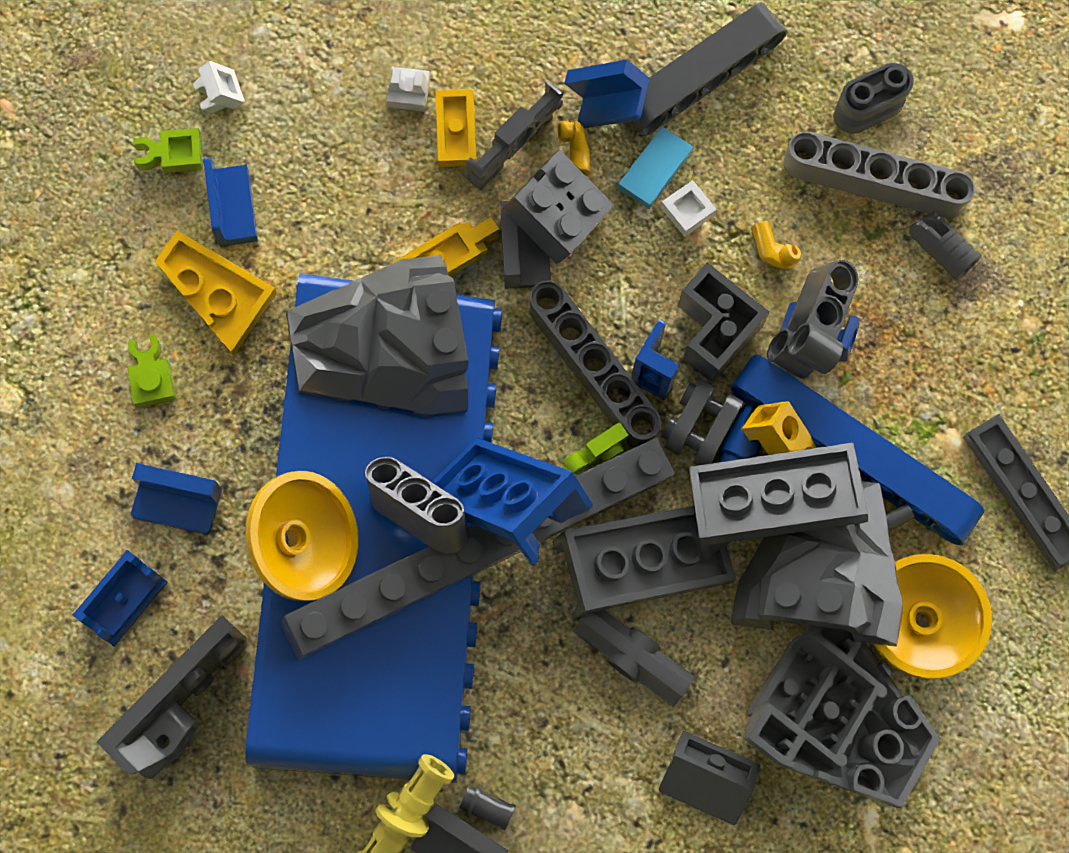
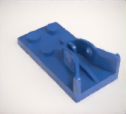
M476 438L431 481L463 504L467 522L515 542L531 566H534L539 561L540 544L532 532L546 518L563 523L570 518L587 512L593 506L592 501L572 471Z

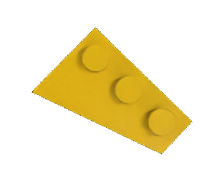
M178 230L155 260L159 269L233 357L277 294L275 287Z

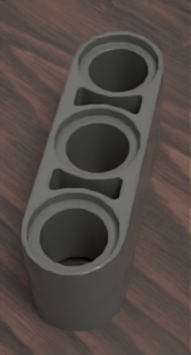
M392 457L376 458L366 466L365 477L370 501L376 511L437 552L451 554L464 548L468 541V533L463 504L457 498Z

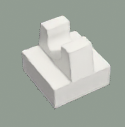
M211 61L198 68L201 76L193 83L195 91L207 93V99L200 103L203 111L214 113L226 107L234 110L245 103L233 69Z
M392 66L387 107L425 112L430 84V71Z
M693 180L666 198L661 204L662 210L684 237L715 216L717 211Z

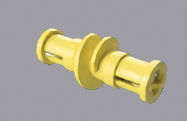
M428 754L422 755L418 761L420 767L410 782L406 783L399 793L393 791L387 795V800L392 808L385 804L378 805L375 812L381 822L374 829L373 836L364 850L356 853H400L407 844L408 837H422L426 835L429 829V822L425 814L434 804V799L443 785L449 784L453 780L454 773L438 758Z

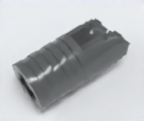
M937 212L927 213L923 216V222L920 220L909 226V234L955 280H959L980 260L982 255L958 234L951 225L941 218Z

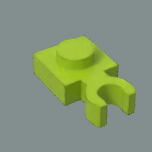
M199 128L160 131V142H153L147 137H139L133 140L137 151H149L146 157L134 158V163L139 170H150L158 163H162L165 173L203 170L202 137Z
M154 334L149 335L151 346L145 352L138 350V344L134 339H130L128 342L129 352L138 361V365L127 367L133 401L137 409L177 400L170 364L166 358L157 360L161 354V344Z
M620 422L588 442L586 447L562 461L564 464L562 468L572 471L577 476L591 465L594 467L601 461L606 462L625 452L623 447L626 446L629 436Z

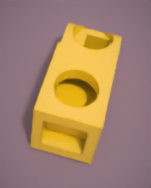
M789 401L758 405L741 428L749 441L758 440L768 455L817 448L811 439L810 433Z

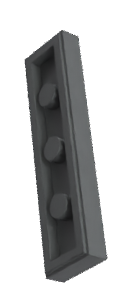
M1000 414L966 433L963 438L1054 572L1069 563V515Z

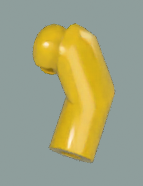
M573 119L571 122L561 121L557 130L558 139L562 142L569 141L570 160L585 176H588L591 172L590 154L583 125Z

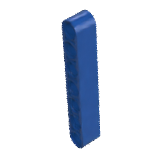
M753 355L730 386L731 392L737 398L743 400L745 404H750L754 410L758 405L789 401L810 433L811 439L817 448L854 443L861 481L880 483L883 498L898 508L908 504L915 516L914 519L955 545L960 546L964 544L985 512L983 506L974 498L762 356Z

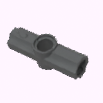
M605 610L586 614L573 631L589 646L607 657V662L620 674L635 683L639 681L672 707L677 704L695 679L690 672L660 652V646L650 637L634 627L628 628Z

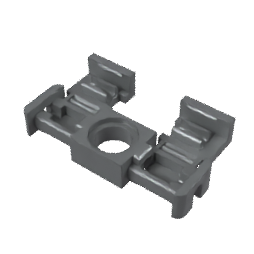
M549 80L546 81L545 94L529 110L521 106L494 133L495 138L492 140V147L477 162L471 157L467 160L468 175L466 179L481 191L504 168V162L510 159L527 141L530 142L553 119V113L563 105V100L561 99L563 92Z

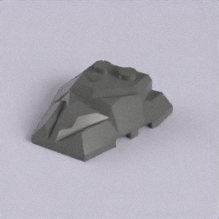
M441 255L401 259L286 312L298 393L351 403V400L376 404V408L389 410L390 407L414 411V415L422 417L442 416L468 411V384L466 379L468 355L453 278L448 276L447 267Z
M862 481L868 510V522L764 537L738 582L731 617L732 625L773 630L774 621L847 630L851 631L854 640L857 642L897 647L903 614V601L898 586L895 559L890 544V533L880 483Z
M807 625L802 635L794 638L788 644L747 710V715L750 719L745 725L743 736L744 740L778 766L802 773L894 808L903 807L941 738L910 694L903 696L892 681L890 675L894 672L886 661L880 663L866 643L855 641L851 631Z

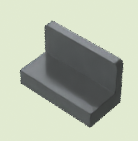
M500 201L505 289L534 287L541 281L551 280L550 257L502 210L508 201Z
M683 730L668 769L660 783L659 791L729 824L735 825L754 791L760 764Z
M437 803L427 816L429 829L426 835L416 837L411 845V849L416 853H508L507 849Z

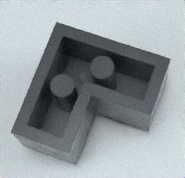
M708 262L682 290L678 303L680 309L703 326L687 345L683 360L714 384L763 328L769 315L767 309Z

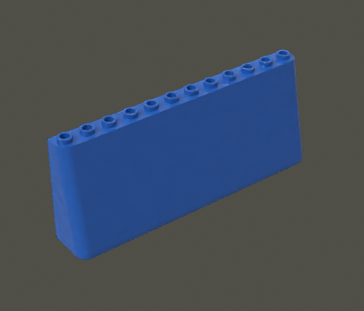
M300 274L295 307L355 280ZM457 295L468 355V370L466 371L468 411L465 413L422 417L414 415V411L393 407L385 410L376 408V404L351 400V403L298 393L290 346L276 477L295 471L319 474L335 484L351 505L358 528V552L349 577L339 589L429 547L372 507L365 477L366 466L371 461L380 457H392L429 481H432L476 438L492 443L493 423L486 422L487 408H495L496 384H489L490 370H498L499 346H492L493 332H501L502 309L495 308V300ZM466 521L467 528L474 525ZM285 533V540L288 545L289 539ZM473 575L299 661L283 631L280 621L285 615L316 600L295 601L287 599L275 593L264 583L246 738V764L256 769L411 780L420 767L418 765L419 759L422 755L428 754L444 762L454 773L451 783H457L458 773L466 774L467 748H460L461 731H469L471 706L463 705L464 689H472L474 664L467 663L468 647H476L477 622H470L471 606H479L481 582L473 581Z

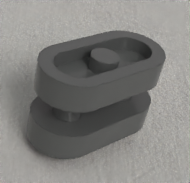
M888 63L849 81L844 86L833 113V118L838 128L846 133H860L897 115L902 110L914 84L913 75L910 70L899 63Z
M703 379L699 381L698 385L690 382L680 401V404L685 406L679 419L672 416L661 436L667 440L664 448L677 455H680L685 445L697 451L698 453L693 463L698 466L713 462L744 403L743 400L732 394H729L724 404L711 398L716 386ZM703 411L716 418L706 438L693 431Z

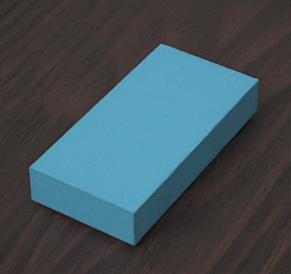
M662 126L618 183V190L649 210L690 156L693 146Z

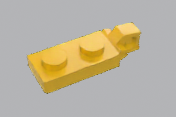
M492 217L474 227L470 222L463 225L459 222L395 260V262L401 259L441 255L447 267L448 276L451 277L488 253L486 246L500 237L499 228Z

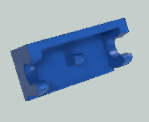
M127 550L72 616L115 647L168 582Z

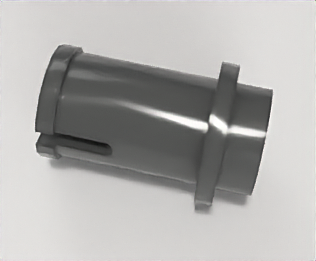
M480 784L478 788L469 785L459 807L466 811L465 816L475 815L505 831L516 805L482 791L483 786Z

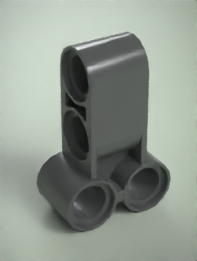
M837 260L810 271L787 328L779 331L768 347L767 358L769 361L801 379L808 377L814 369L821 374H826L836 366L843 351V344L837 340L859 281L858 273L850 262ZM817 311H818L819 316H820V321H819V319H818V317H817Z

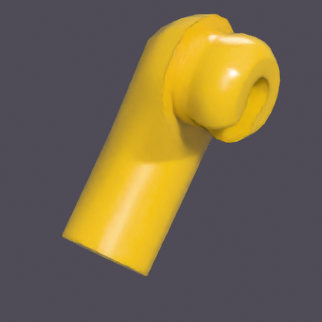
M769 221L759 222L751 227L759 257L763 261L782 270L791 269L800 261L801 251L796 245L786 244L784 246L775 242Z

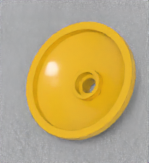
M289 472L267 482L252 501L246 521L247 550L255 571L271 590L287 599L312 601L327 596L342 586L354 567L359 537L357 522L351 505L335 484L313 472ZM285 533L289 539L288 545L285 540Z
M918 554L896 561V575L903 601L898 646L874 644L875 648L894 668L917 678L941 679L953 676L967 669L983 653L992 629L991 606L983 586L967 568L947 557L933 554ZM917 614H922L928 619V626L926 628H922L916 623Z

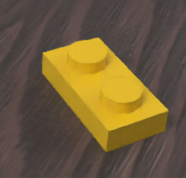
M435 90L438 166H466V162L470 157L477 162L474 90Z

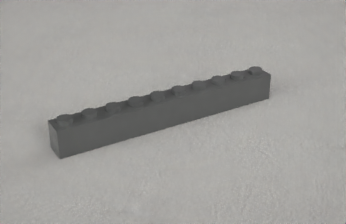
M657 438L575 476L592 501L593 506L587 512L570 518L563 523L546 518L532 532L537 541L541 543L564 530L663 483L675 475ZM473 525L467 528L468 541L460 551L442 554L431 547H427L285 615L280 624L299 661L522 551L515 542Z

